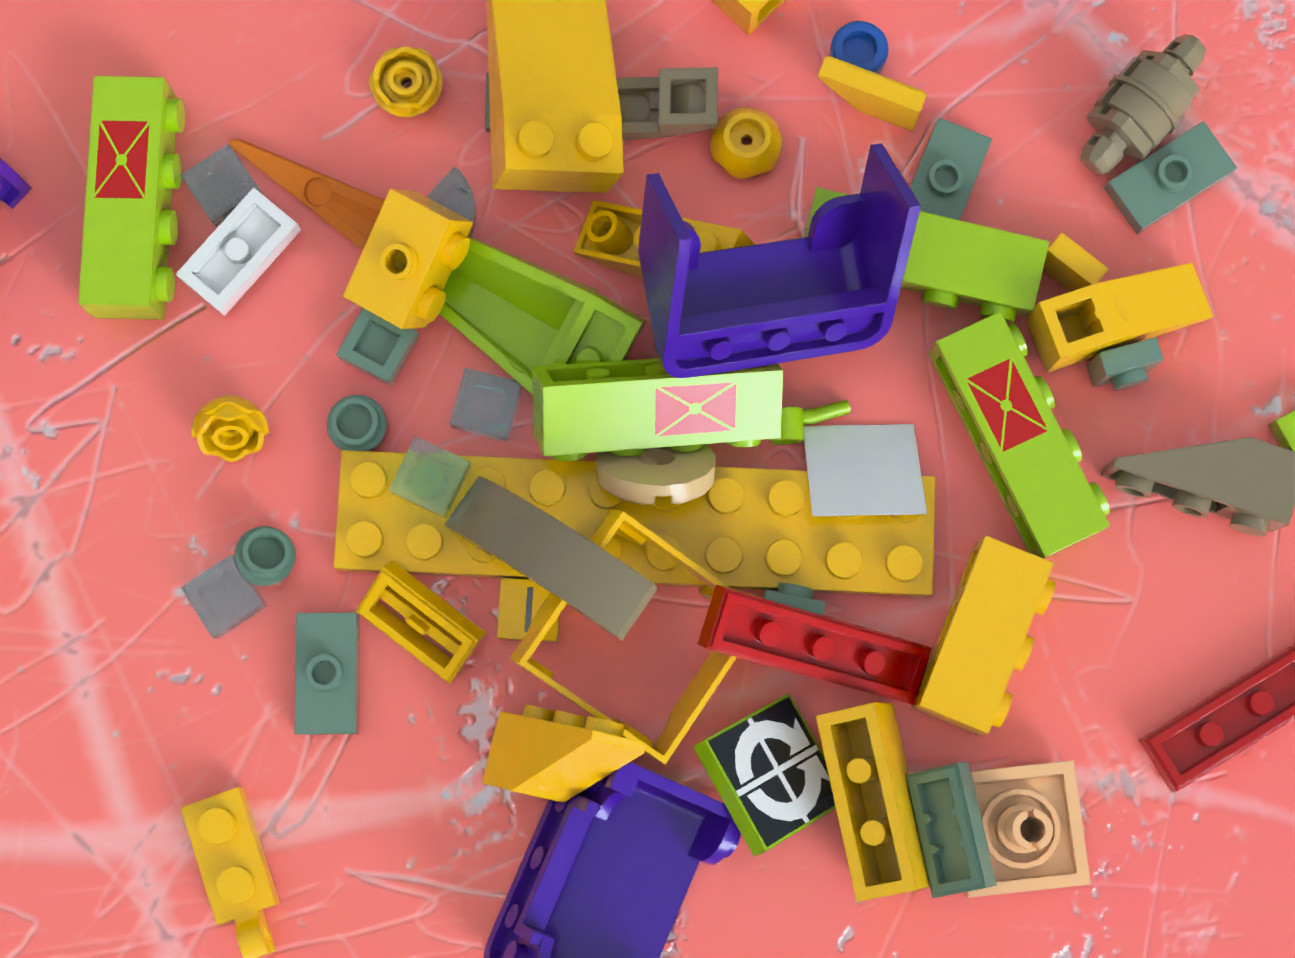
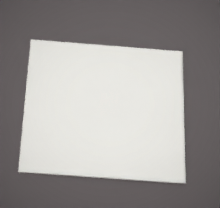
M914 424L803 426L812 516L927 514Z

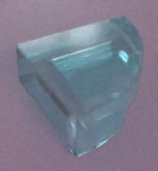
M454 166L427 197L473 221L474 223L468 236H471L476 221L475 201L466 178Z

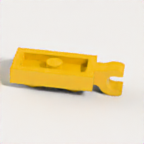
M236 787L181 807L216 924L222 925L235 920L237 941L243 958H258L276 951L263 909L280 904L244 788Z

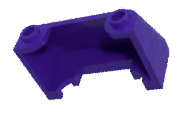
M631 762L564 803L548 800L490 933L483 958H659L699 862L715 865L723 858L730 856L739 843L741 833L727 807L720 801Z

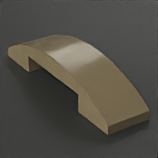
M718 67L659 69V77L616 78L622 117V140L670 137L718 128ZM486 73L485 130L490 133L489 73Z
M478 476L444 524L451 531L485 553L495 556L560 598L578 613L620 640L624 639L658 590L654 583L589 539L523 498L481 476Z

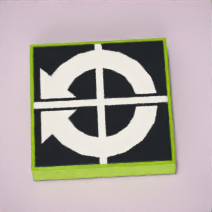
M789 693L693 746L754 857L768 851L836 809L825 756Z

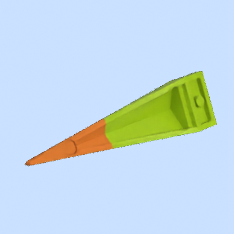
M228 140L231 148L304 203L363 251L385 200L244 140ZM467 236L470 239L468 253L460 266L452 270L443 289L446 293V300L439 314L531 394L532 366L626 360L646 320L599 294L596 289L471 236Z

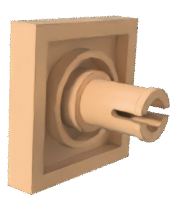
M1074 760L971 771L997 886L964 892V897L971 898L1091 885Z

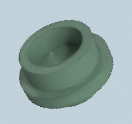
M351 395L341 399L332 407L327 419V431L332 442L341 450L372 451L385 437L387 419L384 411L376 401L363 395Z
M268 526L256 527L247 531L239 539L234 552V562L239 574L248 582L258 586H272L280 583L290 574L295 563V549L290 538L279 529Z

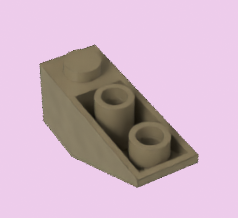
M1252 437L1118 457L1104 466L1100 475L1116 481L1115 488L1125 494L1149 498L1151 493L1173 500L1172 507L1177 511L1196 517H1207L1210 512L1231 519L1229 526L1232 529L1253 536H1265L1266 532H1273L1289 525L1295 506V452Z

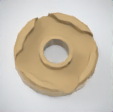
M704 444L702 449L693 452L675 451L669 447L647 448L643 454L637 456H618L610 451L597 452L596 473L598 472V482L601 487L619 499L640 505L655 504V496H671V504H681L701 497L714 485L716 455L707 444Z

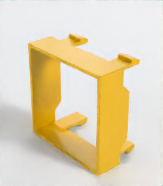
M611 509L596 533L589 539L602 549H605L615 533L627 542L642 545L646 541L706 584V586H702L698 593L710 601L716 584L728 587L624 511ZM550 593L533 617L526 635L510 659L594 717L625 725L622 737L647 743L645 752L666 764L737 657L711 651L670 712L664 731L652 747L653 741L618 718L614 717L611 720L554 681L552 679L554 673L531 658V655L567 604Z

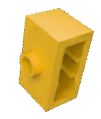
M390 188L343 297L400 329L426 328L428 323L437 318L444 306L446 293L443 289L452 270L460 266L468 253L470 239L467 236L474 222L416 191Z

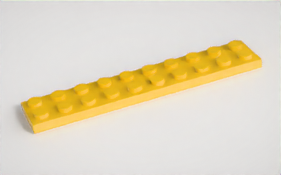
M342 450L333 567L337 571L380 573L382 568L393 560L410 574L529 579L495 556L485 553L444 525L478 476H481L523 498L587 539H590L596 533L611 509L624 511L733 589L777 590L779 583H790L813 589L814 592L911 597H931L933 595L935 476H922L927 514L812 516L808 472L802 470L715 467L714 485L701 497L686 503L671 504V496H655V504L640 505L619 499L605 491L598 482L596 461H560L553 459ZM615 533L604 549L655 585L706 586V584L646 541L642 545L627 542Z

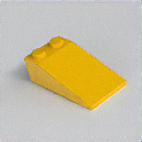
M486 0L492 189L607 193L624 174L622 117L606 0Z

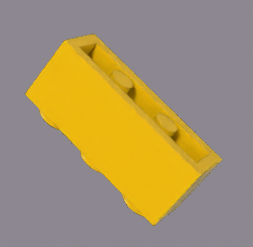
M986 535L975 542L923 675L915 704L911 708L976 735L989 734L992 725L998 728L1001 727L1013 698V694L1005 691L1013 669L1022 671L1033 648L1034 637L1027 635L1035 613L1039 615L1045 613L1055 590L1056 582L1048 579L1054 564L1053 562Z
M873 702L817 715L816 720L856 902L929 887L905 776L909 774L893 703Z

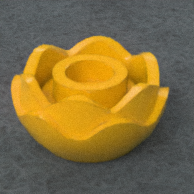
M411 47L392 48L386 51L377 61L374 71L371 72L369 77L370 89L378 105L389 114L403 118L418 116L434 106L440 96L443 82L442 73L432 56L423 49ZM404 80H411L412 84L410 87L405 88L402 86V82Z
M749 107L736 108L724 114L718 120V128H713L710 140V151L713 160L719 163L731 176L738 179L755 177L772 170L778 162L782 147L781 131L775 120L766 112ZM744 137H748L752 140V143L744 145L741 140Z
M235 395L220 396L206 403L198 411L192 424V437L197 438L200 450L206 455L219 456L228 462H236L245 455L260 451L264 436L269 434L266 417L258 406L243 397Z

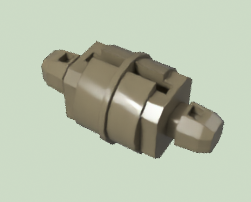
M1183 34L1176 37L1162 53L1142 50L1137 57H1133L1119 75H1114L1108 84L1109 87L1096 101L1094 108L1087 115V121L1097 132L1093 133L1087 141L1080 156L1081 162L1088 170L1095 174L1103 175L1110 172L1123 159V155L1144 159L1167 134H1171L1178 126V120L1189 109L1192 101L1200 91L1198 85L1190 77L1193 76L1203 62L1206 48L1198 38L1193 35Z

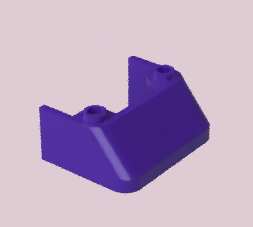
M882 143L870 145L860 193L839 196L825 202L812 217L808 237L700 253L701 242L699 236L690 223L682 220L660 174H647L638 254L655 348L668 374L677 378H691L856 351L876 344L888 333L893 322L921 205Z

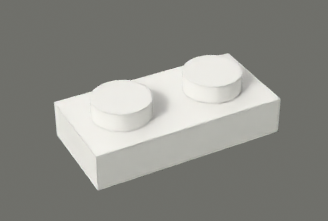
M253 187L180 268L176 276L220 314L225 316L297 236L301 228L293 219Z

